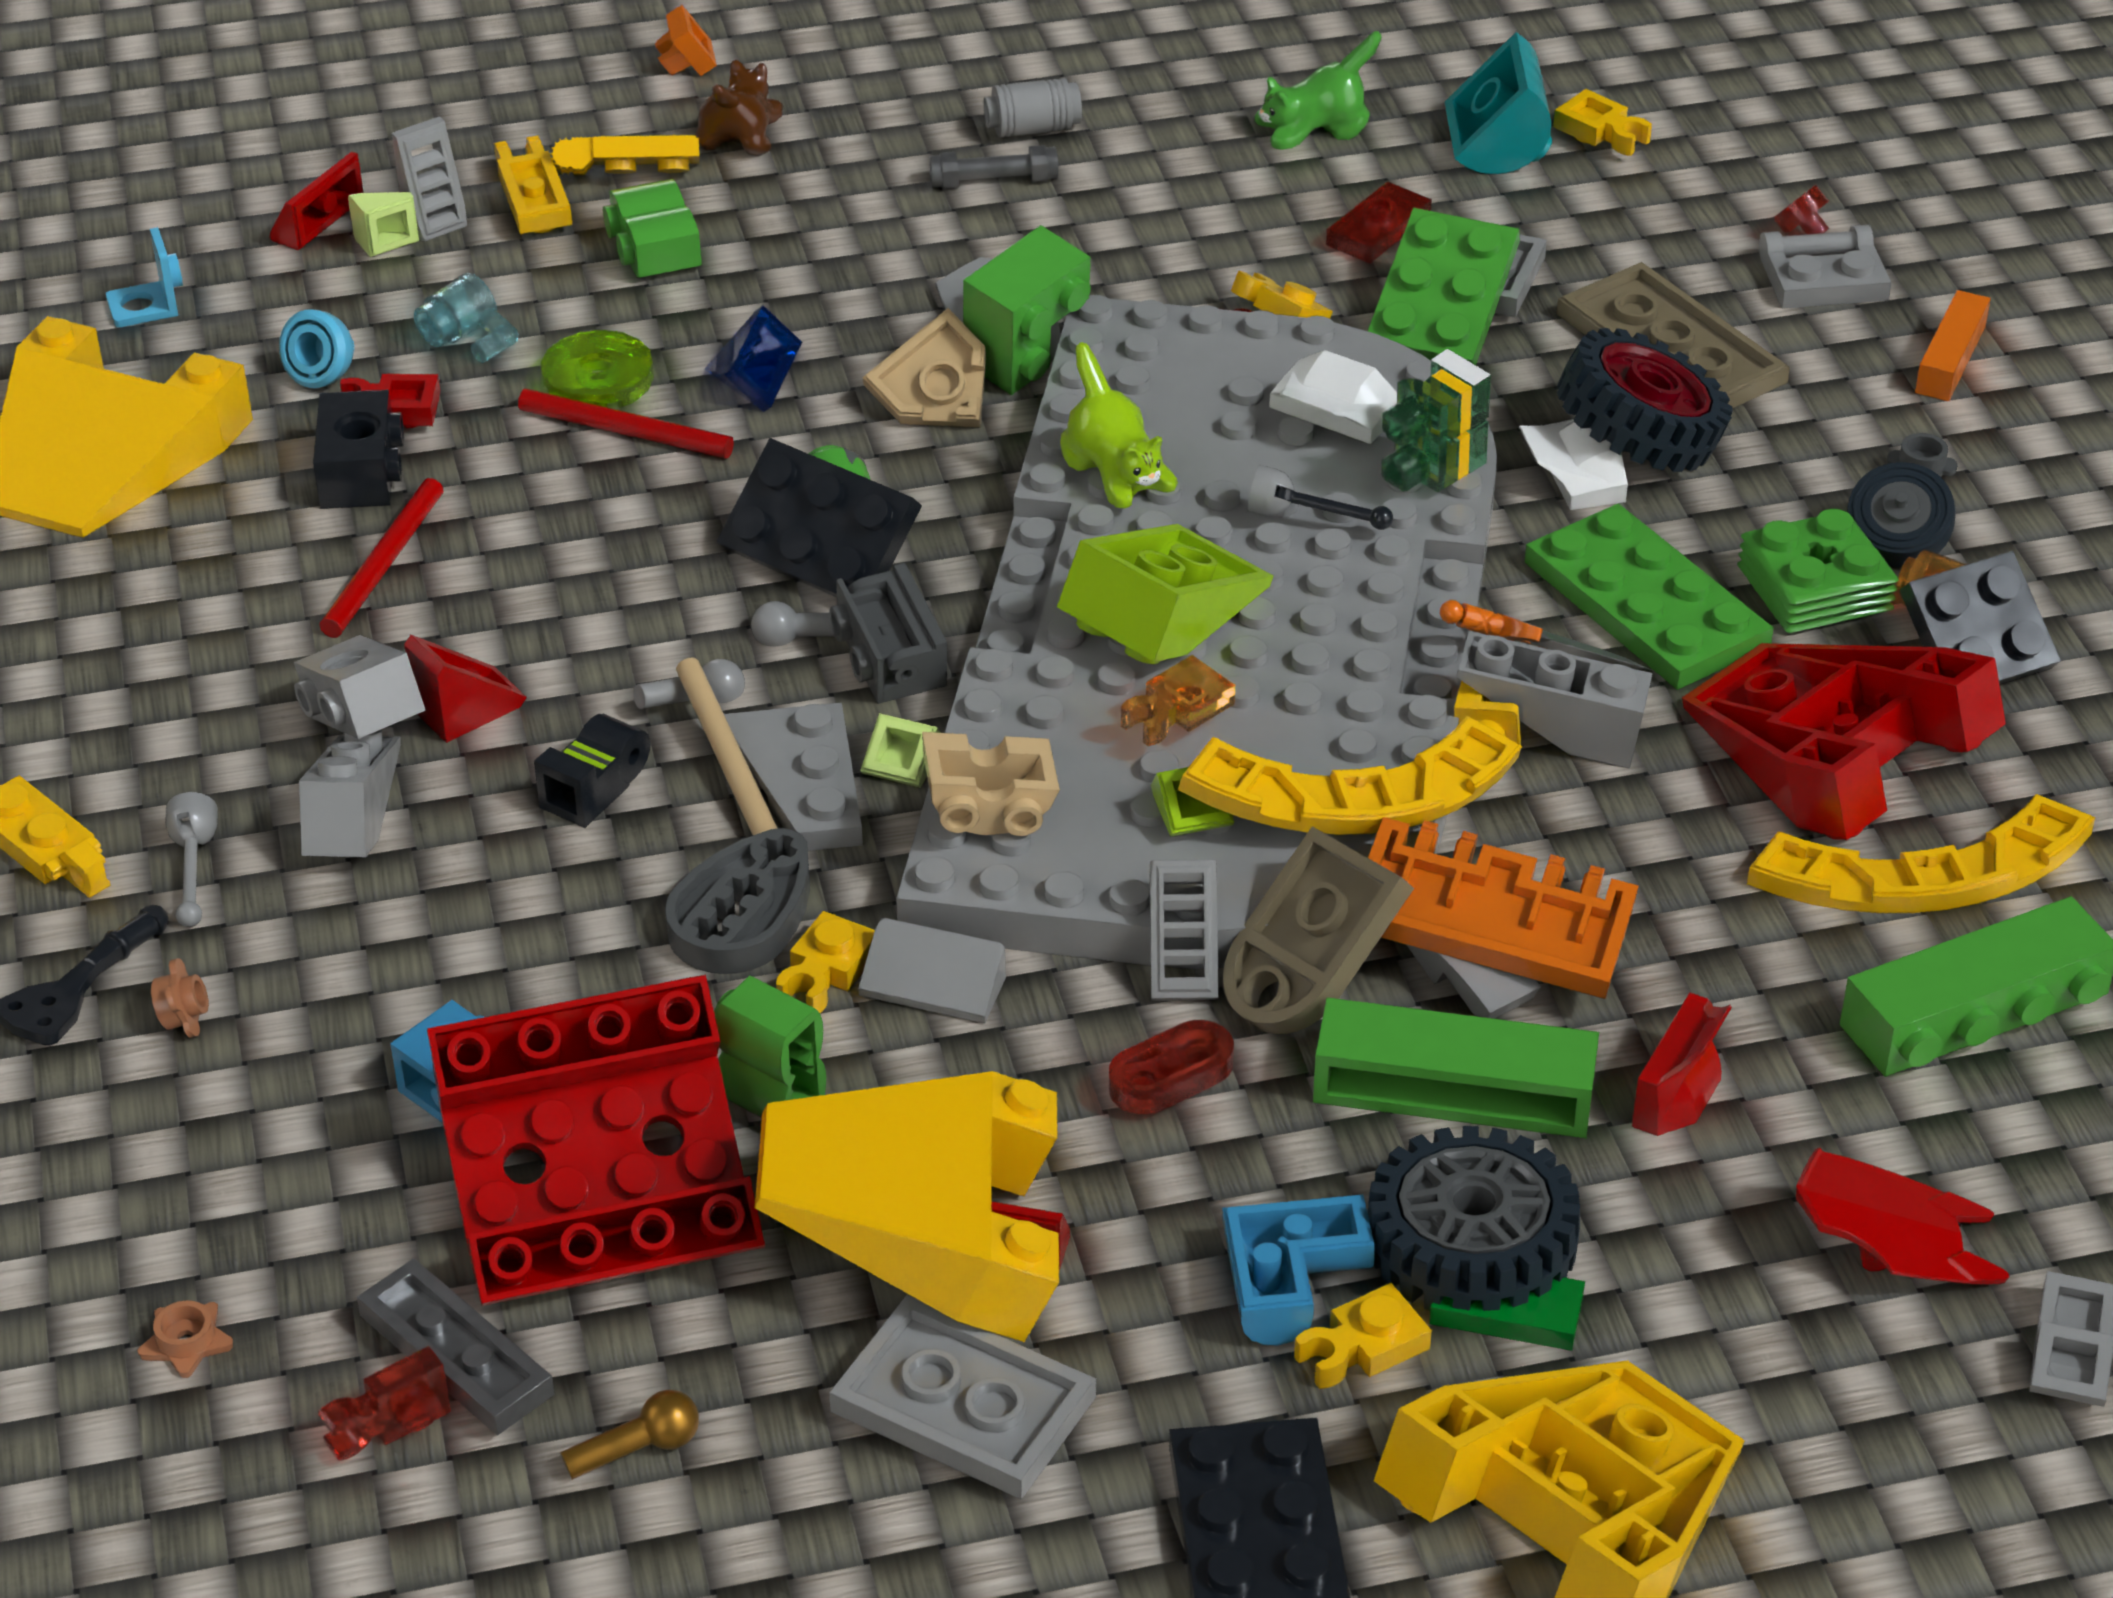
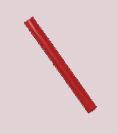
M526 388L521 391L518 399L519 410L725 459H728L733 451L734 439L732 436Z
M433 478L424 479L322 618L319 627L326 636L338 638L343 633L442 496L444 489L439 481Z

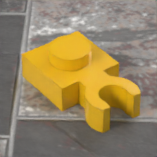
M1585 89L1555 109L1553 128L1573 136L1582 143H1588L1593 146L1605 140L1611 143L1612 148L1616 152L1631 156L1634 154L1635 140L1646 145L1650 143L1652 124L1640 117H1627L1628 107Z
M1238 270L1230 290L1234 294L1254 302L1253 306L1277 315L1304 318L1323 316L1330 319L1333 313L1332 310L1314 301L1317 293L1313 290L1290 281H1286L1283 288L1272 279L1260 273H1254L1251 276Z
M822 911L790 950V967L784 969L778 975L776 989L790 996L799 992H807L806 1004L821 1013L828 1004V989L831 985L848 992L862 975L875 930Z
M1389 1283L1332 1309L1330 1328L1313 1327L1301 1332L1295 1338L1294 1358L1298 1363L1305 1362L1316 1356L1327 1358L1316 1363L1315 1384L1319 1389L1330 1388L1339 1384L1345 1378L1347 1368L1355 1364H1359L1370 1378L1429 1350L1432 1330L1396 1287Z

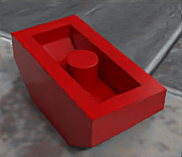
M1689 992L1638 1078L1632 1127L1659 1136L1695 1124L1721 1081V1062L1713 1039L1730 1012L1731 1005L1716 1007L1713 1006L1708 998Z

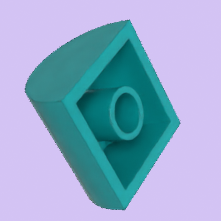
M1515 32L1445 101L1454 159L1465 167L1480 173L1502 174L1520 169L1530 162H1536L1543 158L1552 144V137L1550 135L1551 117L1538 56L1532 45Z

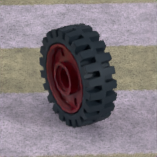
M1600 328L1598 332L1594 330L1587 332L1569 358L1557 384V388H1559L1557 395L1559 400L1564 401L1562 407L1566 413L1576 415L1573 421L1581 429L1591 428L1592 431L1589 436L1599 443L1604 440L1610 442L1611 446L1609 449L1621 455L1624 450L1630 453L1631 461L1643 464L1647 459L1652 468L1664 470L1668 466L1672 472H1682L1684 468L1693 471L1699 465L1702 467L1718 445L1732 418V405L1728 404L1730 399L1726 392L1719 391L1721 385L1715 378L1705 377L1707 370L1699 364H1688L1689 357L1680 351L1674 355L1668 351L1669 345L1657 340L1655 345L1651 344L1646 335L1636 332L1632 338L1627 330L1616 328L1614 333L1609 328Z

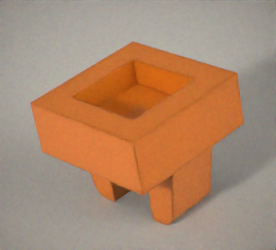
M680 5L668 13L666 19L669 31L655 43V47L662 54L658 57V61L668 73L674 75L692 66L701 77L715 68L717 63L711 39L686 8Z

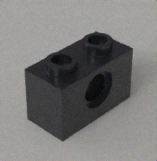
M389 390L319 393L313 466L320 509L389 506L391 504L392 482L402 481V461L399 447L404 446V422L402 412H392Z

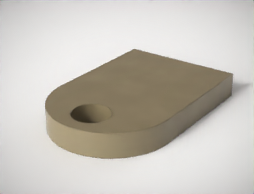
M1312 826L1244 924L1246 928L1238 933L1228 951L1223 970V986L1229 1004L1236 1013L1250 1024L1267 1033L1288 1034L1314 1024L1323 1017L1326 998H1340L1414 888L1401 876ZM1279 982L1278 991L1274 999L1266 1006L1258 1008V1000L1263 990L1270 984Z

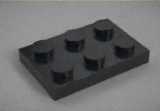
M769 438L716 542L731 552L837 597V579L842 578L848 589L853 582L860 578L890 570L922 505L913 497Z
M1317 1417L1169 1429V1451L1191 1598H1350Z

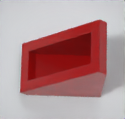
M411 634L404 644L405 652L407 653L425 707V711L417 715L446 743L520 708L527 698L493 665Z

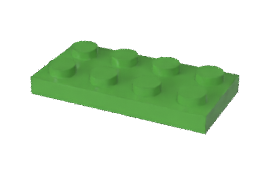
M1619 503L1526 544L1524 563L1677 690L1726 668L1761 643H1772L1774 627Z

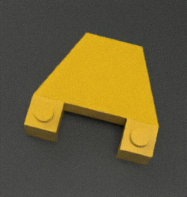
M47 316L16 347L0 417V516L84 538L220 455L253 420L244 365L194 352L163 384L104 369L96 328L70 322L62 318Z
M990 1071L767 1103L762 1112L755 1208L957 1322L1025 1342L1059 1284V1233L1042 1228L1033 1222L1020 1221L991 1212L992 1187L1025 1196L1058 1138L1057 1092L1043 1088L1030 1080H1018Z
M1627 1360L1442 1386L1398 1408L1373 1481L1399 1499L1406 1509L1421 1515L1430 1523L1474 1499L1478 1500L1567 1565L1554 1598H1669L1741 1452L1745 1440Z

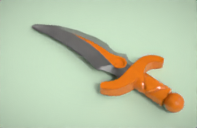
M1448 600L1440 607L1439 614L1444 622L1448 624L1456 623V626L1474 632L1500 636L1507 640L1520 641L1550 650H1561L1568 654L1610 664H1622L1633 669L1651 670L1625 657L1544 631L1540 627L1528 624L1517 618L1500 613L1495 614L1493 611L1467 603L1460 604L1456 600Z

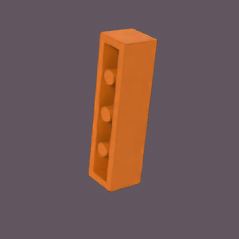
M1960 290L1956 291L1919 365L1915 389L1916 394L1950 401L1986 327L1991 298Z

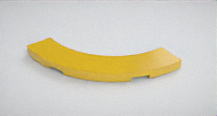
M1466 716L1440 742L1416 754L1412 762L1388 770L1383 765L1362 769L1332 770L1330 776L1292 772V765L1256 756L1216 737H1212L1182 775L1178 790L1216 809L1272 827L1308 833L1313 826L1325 834H1373L1378 832L1383 817L1408 823L1412 827L1423 824L1424 820L1433 821L1459 810L1483 795L1505 775L1516 762L1522 746Z
M2035 794L2027 805L2012 818L1993 830L1986 832L1985 840L1958 850L1955 845H1949L1929 850L1901 852L1900 859L1860 858V851L1826 846L1778 831L1749 867L1747 885L1807 904L1846 911L1920 913L1949 910L1979 904L2010 894L2054 871L2075 854L2090 837L2095 817Z

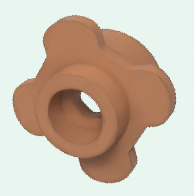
M180 958L173 959L169 962L170 974L157 977L152 981L151 998L159 1022L165 1029L171 1030L183 1026L184 1032L189 1038L196 1037L200 1034L199 1015L206 1013L209 1008L207 990L202 979L197 974L190 976L187 974L185 964Z

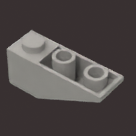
M1468 631L1456 677L1492 702L1516 704L1519 707V719L1522 723L1567 754L1630 769L1653 673L1632 669L1622 664H1610L1580 657L1561 650H1550L1515 642L1500 636H1489Z
M382 729L360 739L344 733V735H339L303 775L299 780L302 856L366 857L379 841L401 747V736H382Z

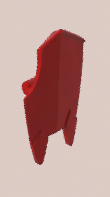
M1821 1147L1816 1148L1810 1156L1796 1185V1200L1819 1232L1842 1237L1858 1245L1862 1266L1865 1270L1882 1271L1887 1268L1890 1274L1965 1284H2004L2009 1278V1273L2003 1268L1963 1249L1962 1234L1958 1222H1990L1995 1216L1994 1212L1957 1194L1949 1191H1940L1880 1167L1849 1157L1824 1152Z

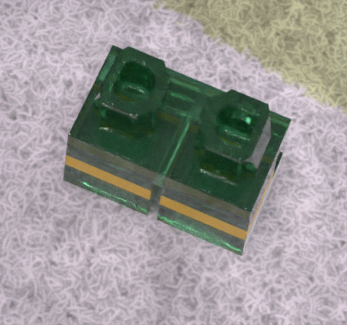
M1446 349L1431 359L1429 378L1424 381L1410 378L1397 382V404L1382 413V429L1387 438L1396 443V450L1381 459V476L1383 479L1403 492L1410 490L1419 483H1423L1438 493L1487 463L1489 424L1485 419L1489 417L1491 374L1451 350Z

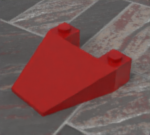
M1761 643L1682 697L1684 709L1796 827L1821 833L1835 840H1848L1857 836L1863 831V828L1888 811L1880 767L1910 745L1920 741L1945 747L1946 750L1951 752H1968L1979 747L1983 740L2006 724L1995 658L1946 647Z

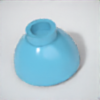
M302 310L294 314L282 329L279 340L281 362L288 375L298 384L308 388L328 386L340 379L349 369L354 353V341L345 324L334 315L321 310Z

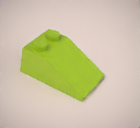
M1172 524L1080 540L1057 608L1077 618L1076 625L1083 631L1100 637H1110L1125 645L1124 651L1131 658L1147 664H1158L1162 660L1189 654L1268 589L1274 575L1179 524Z

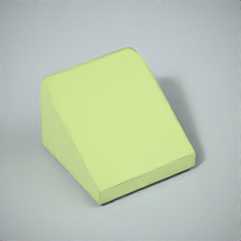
M410 192L356 193L348 196L354 238L370 257L419 241L414 197Z
M879 713L860 771L865 775L921 788L927 777L923 755L922 732H941L935 726Z

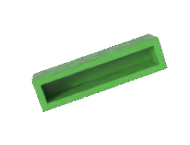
M2070 896L1849 976L1847 978L1839 1025L1884 1077L1911 1067H1921L1937 1057L1967 1046L1980 1045L1996 1035L2023 1025L2036 1024L2047 1016L2080 1004H2090L2108 994L2113 976V939Z
M1327 997L1315 1055L1313 1103L1587 1138L1599 1032Z

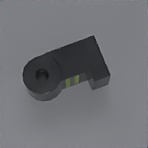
M604 713L593 716L584 725L579 737L565 749L559 751L549 747L534 760L539 807L586 828L630 786V783L642 771L650 752L651 741L649 734ZM574 790L576 803L567 801L564 798L565 795Z

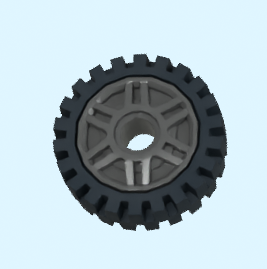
M1463 1126L1462 1137L1454 1138L1450 1127L1434 1131L1433 1143H1430L1423 1134L1409 1139L1408 1151L1398 1146L1390 1152L1388 1164L1381 1162L1375 1171L1374 1181H1371L1368 1218L1375 1245L1374 1267L1375 1269L1381 1268V1277L1386 1284L1392 1283L1394 1286L1399 1284L1401 1295L1409 1302L1413 1303L1421 1295H1424V1309L1429 1311L1431 1310L1432 1302L1440 1305L1444 1296L1453 1298V1308L1470 1310L1471 1300H1481L1483 1311L1500 1310L1501 1299L1507 1298L1513 1307L1528 1303L1529 1291L1534 1292L1540 1297L1551 1290L1553 1279L1560 1282L1563 1277L1567 1278L1568 1270L1572 1271L1580 1232V1204L1577 1184L1572 1183L1571 1172L1565 1164L1556 1166V1155L1546 1147L1534 1154V1140L1522 1135L1513 1144L1508 1143L1507 1130L1492 1128L1489 1138L1479 1137V1126Z

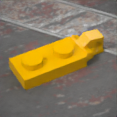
M20 775L0 785V848L44 884L52 880L55 881L63 876L89 898L111 886L110 881L106 877L104 868L106 861L105 857L101 854V844L92 832Z

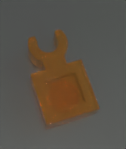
M1191 655L1146 682V695L1132 697L1122 704L1121 727L1127 730L1137 723L1144 722L1143 743L1147 746L1156 745L1167 737L1168 728L1177 723L1183 729L1190 732L1235 705V684Z

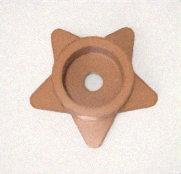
M179 1301L165 1308H157L154 1311V1335L137 1349V1353L145 1361H170L182 1378H188L193 1374L203 1357L230 1351L233 1348V1338L215 1327L218 1317V1304L216 1302H209L203 1305L196 1301ZM184 1335L192 1336L186 1339H180Z

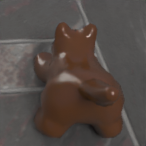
M732 61L730 64L729 87L726 89L722 85H715L712 88V95L703 102L699 109L698 128L695 135L696 138H699L700 148L715 150L725 142L735 141L742 144L749 155H762L770 150L771 143L766 136V129L768 124L774 123L782 117L784 107L778 100L766 99L769 85L767 83V67L764 63L758 64L754 69H747L740 61Z

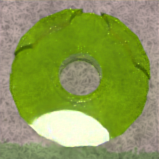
M586 331L560 339L547 349L541 361L543 386L547 387L548 394L608 407L607 403H614L620 400L622 407L634 403L649 390L654 379L650 349L640 339L617 331Z

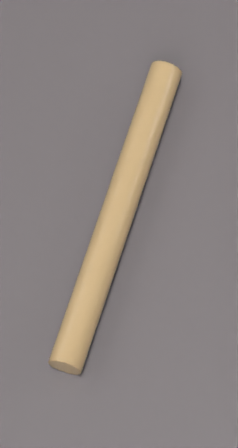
M696 658L682 660L677 665L676 672L752 835L770 829H777L699 661Z

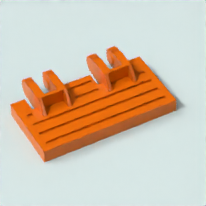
M1386 817L1382 818L1368 858L1401 876L1414 890L1381 938L1606 999L1634 908L1639 885L1611 878L1606 897L1601 899L1598 896L1604 877V868L1590 865L1589 871L1584 874L1579 893L1560 888L1566 871L1564 857L1551 854L1542 881L1538 882L1533 880L1537 858L1483 844L1475 865L1471 862L1475 853L1478 834L1463 831L1461 838L1456 842L1453 858L1434 853L1439 839V825L1437 823L1424 820L1414 848L1406 846L1410 824Z

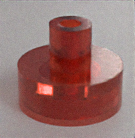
M1815 185L1773 219L1785 235L1797 226H1800L1806 234L1824 233L1830 228L1817 211L1826 205L1829 200L1820 188Z

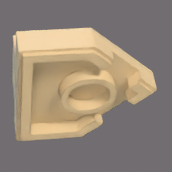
M949 308L862 377L864 386L900 424L981 427L986 363L985 345Z

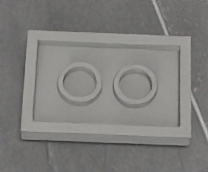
M906 1295L829 1392L830 1412L1022 1499L1095 1400L1096 1378L997 1334L957 1322L920 1300Z

